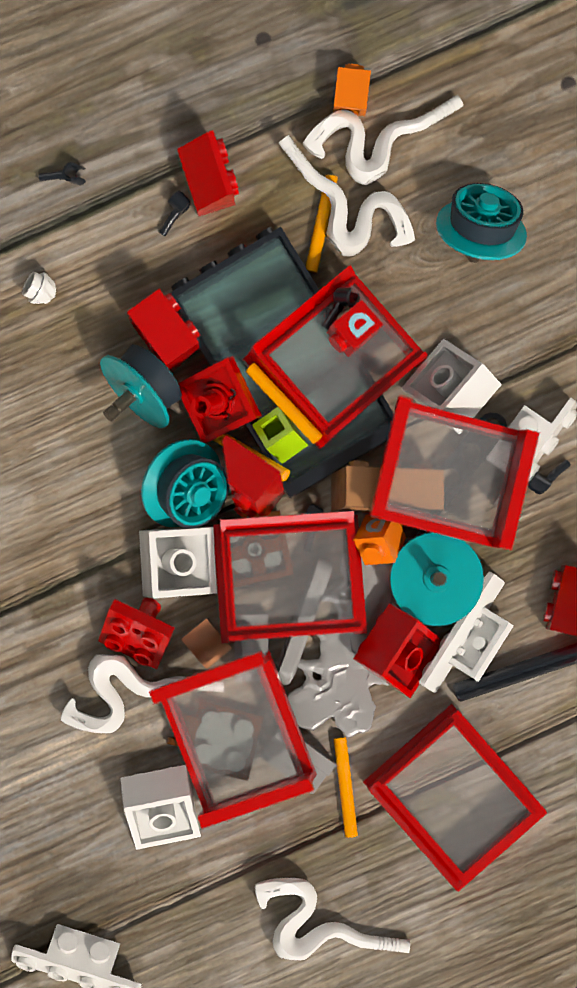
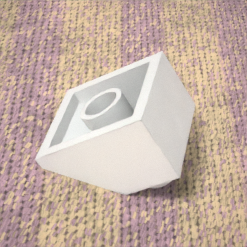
M443 339L404 384L402 389L421 405L474 418L502 384L483 363ZM447 426L453 431H455L457 434H460L463 431L461 429Z
M213 527L139 531L142 591L144 597L165 598L217 593Z
M186 765L121 778L123 807L136 850L201 837Z

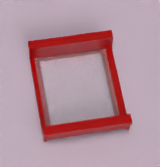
M350 264L255 343L242 361L247 367L256 363L321 432L323 436L315 443L321 449L340 430L409 371L421 364L428 354L422 351L358 278ZM339 287H350L353 293H359L360 300H363L384 324L375 336L350 357H347L344 352L339 353L329 342L328 330L321 326L335 304L333 294ZM344 307L335 321L350 310L351 307Z
M398 396L369 517L492 548L512 550L540 432L529 429L516 430L417 404L412 402L413 399Z
M354 511L228 519L220 520V524H213L221 644L235 643V641L340 633L366 634L367 624L362 560L354 542V538L359 530L358 515H354Z
M259 651L149 691L153 704L162 702L203 808L197 816L202 829L314 791L312 782L317 773L270 651L265 653Z
M452 703L363 780L369 792L458 892L547 814L544 807Z

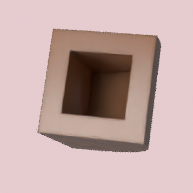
M209 618L205 619L181 639L206 669L233 649L229 643L221 644V633Z

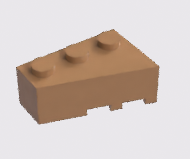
M350 461L349 466L331 474V512L362 510V513H370L381 467H369V462ZM397 463L388 503L424 513H437L444 510V470H433V464H414L413 469L401 468V463Z

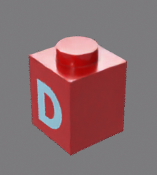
M360 300L331 325L327 334L330 336L329 342L339 353L344 352L347 357H350L375 336L384 324L365 302Z

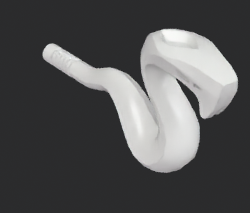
M456 95L449 101L418 118L395 121L387 125L380 132L369 160H365L363 155L365 143L364 126L360 118L349 110H338L323 119L308 134L303 142V146L314 156L323 159L325 152L322 144L340 128H349L351 130V139L345 156L346 168L355 182L368 185L387 172L391 147L398 136L428 128L430 125L463 107V102Z
M289 135L279 142V145L288 154L291 161L293 160V163L298 167L297 169L303 174L304 178L329 197L331 213L326 234L332 245L342 256H354L367 246L371 237L372 216L376 208H382L388 213L395 228L396 237L390 242L391 247L407 245L415 240L412 224L403 206L393 194L385 191L371 194L362 203L355 228L348 232L346 229L347 199L343 190L335 182L320 175L312 167Z
M96 654L89 663V681L95 692L107 702L111 709L110 714L105 717H95L80 712L76 708L75 698H71L62 711L61 721L83 731L112 733L123 723L125 712L123 701L110 682V675L117 676L127 688L135 694L144 697H151L149 694L150 690L186 677L175 676L157 682H148L138 675L124 656ZM224 679L195 689V691L224 692Z
M274 878L255 884V895L262 909L266 908L267 902L271 897L294 894L302 899L300 907L283 919L275 929L272 940L273 948L281 958L305 960L324 942L335 937L341 938L360 948L409 953L410 940L362 934L348 925L339 922L324 923L311 930L302 938L297 939L295 937L296 931L308 920L315 910L317 893L312 884L299 878Z

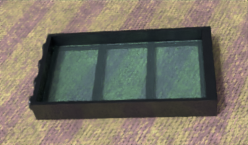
M269 227L255 236L257 241L246 247L243 243L227 253L229 258L218 264L214 260L203 266L199 270L201 274L194 279L189 280L186 277L171 286L173 291L170 294L181 308L177 312L182 320L186 322L189 319L199 331L201 336L196 339L199 341V348L210 366L228 357H234L262 415L245 425L263 455L290 470L287 480L282 481L285 492L291 499L345 467L350 461H355L388 440L394 413L384 396L381 395L321 449L315 443L312 444L302 432L301 434L307 441L308 446L283 464L265 448L252 425L278 406L245 372L248 367L242 359L249 353L255 343L319 291L282 227L276 230L273 227ZM329 306L270 354L271 358L328 423L375 383L357 351L350 357H347L344 352L339 353L329 342L328 330L321 326L331 312ZM230 389V390L234 393V395H233L232 397H235V396H236L235 390Z

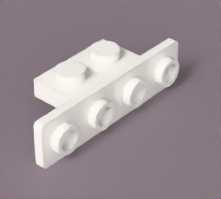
M573 398L568 400L552 424L524 405L508 427L516 430L529 429L540 432L528 482L538 472L540 466L537 462L544 453L549 455L558 444L559 439L556 436L563 427L568 429L577 417V411H575L577 402ZM499 440L486 460L505 473L512 443ZM499 497L494 502L495 508H497Z
M489 571L484 577L483 590L478 603L467 616L456 622L450 633L443 637L436 656L424 667L419 684L436 693L452 666L479 682L513 628L511 623L488 610L505 583L497 575Z
M59 924L56 925L47 954L19 945H14L11 961L16 963L20 969L31 972L36 969L46 972L54 980L66 981L68 979L80 983L79 985L82 988H141L142 986L140 983L111 974L120 943Z

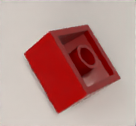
M158 289L127 311L130 324L150 351L172 373L199 348V341L196 338L201 335L189 319L186 322L181 319L177 313L181 308L170 293L164 296L161 290Z
M226 435L222 442L229 487L236 507L235 511L243 518L267 517L285 494L281 473L278 469Z
M561 565L560 571L555 570L552 577L550 589L555 590L552 603L547 602L545 606L543 621L547 622L546 629L577 637V567Z
M389 603L384 612L378 616L376 624L367 638L359 645L358 652L353 659L390 686L411 698L420 685L419 681L422 678L424 667L434 659L439 651L441 639L419 620Z

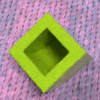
M279 407L252 425L265 448L282 464L308 446L299 429Z

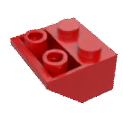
M212 130L177 149L198 217L236 205L234 196L239 194L238 184L233 169L226 171L225 164H228L229 160L223 138L216 139Z

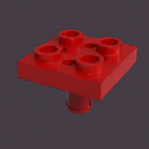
M233 356L178 383L184 406L201 441L204 443L219 438L262 416ZM230 389L235 390V392H236V396H235V397H232V396L234 395V393H233ZM225 411L230 414L229 419H226L228 415L224 414Z
M143 598L138 610L114 599L107 613L98 642L104 644L111 651L121 652L133 658L140 665L150 666L157 670L175 627L156 619L157 614L161 610V605L152 598Z

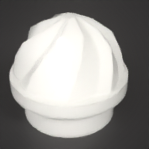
M32 272L24 284L22 295L28 297L30 303L46 304L55 297L56 286L48 274Z

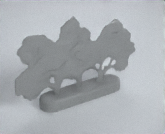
M347 553L343 554L340 560V571L344 576V581L333 590L327 588L332 571V563L320 557L316 558L292 623L313 622L322 601L335 604L339 613L338 620L352 619L351 599L339 597L340 594L345 596V589H350ZM362 560L367 624L366 634L340 633L316 635L321 640V656L319 659L307 661L301 659L308 636L286 638L276 669L283 685L291 683L297 667L303 669L306 676L303 686L289 693L287 697L299 727L314 731L330 717L335 718L336 726L346 737L355 736L357 733L363 734L372 727L376 705L372 701L369 687L373 684H383L389 686V684L368 671L353 658L358 652L359 645L367 638L375 626L378 616L384 612L389 603L402 610L397 604L391 589L390 576L393 563L364 565ZM340 603L347 604L348 611L344 612L340 608ZM313 671L320 674L322 679L319 681L315 680L312 677Z

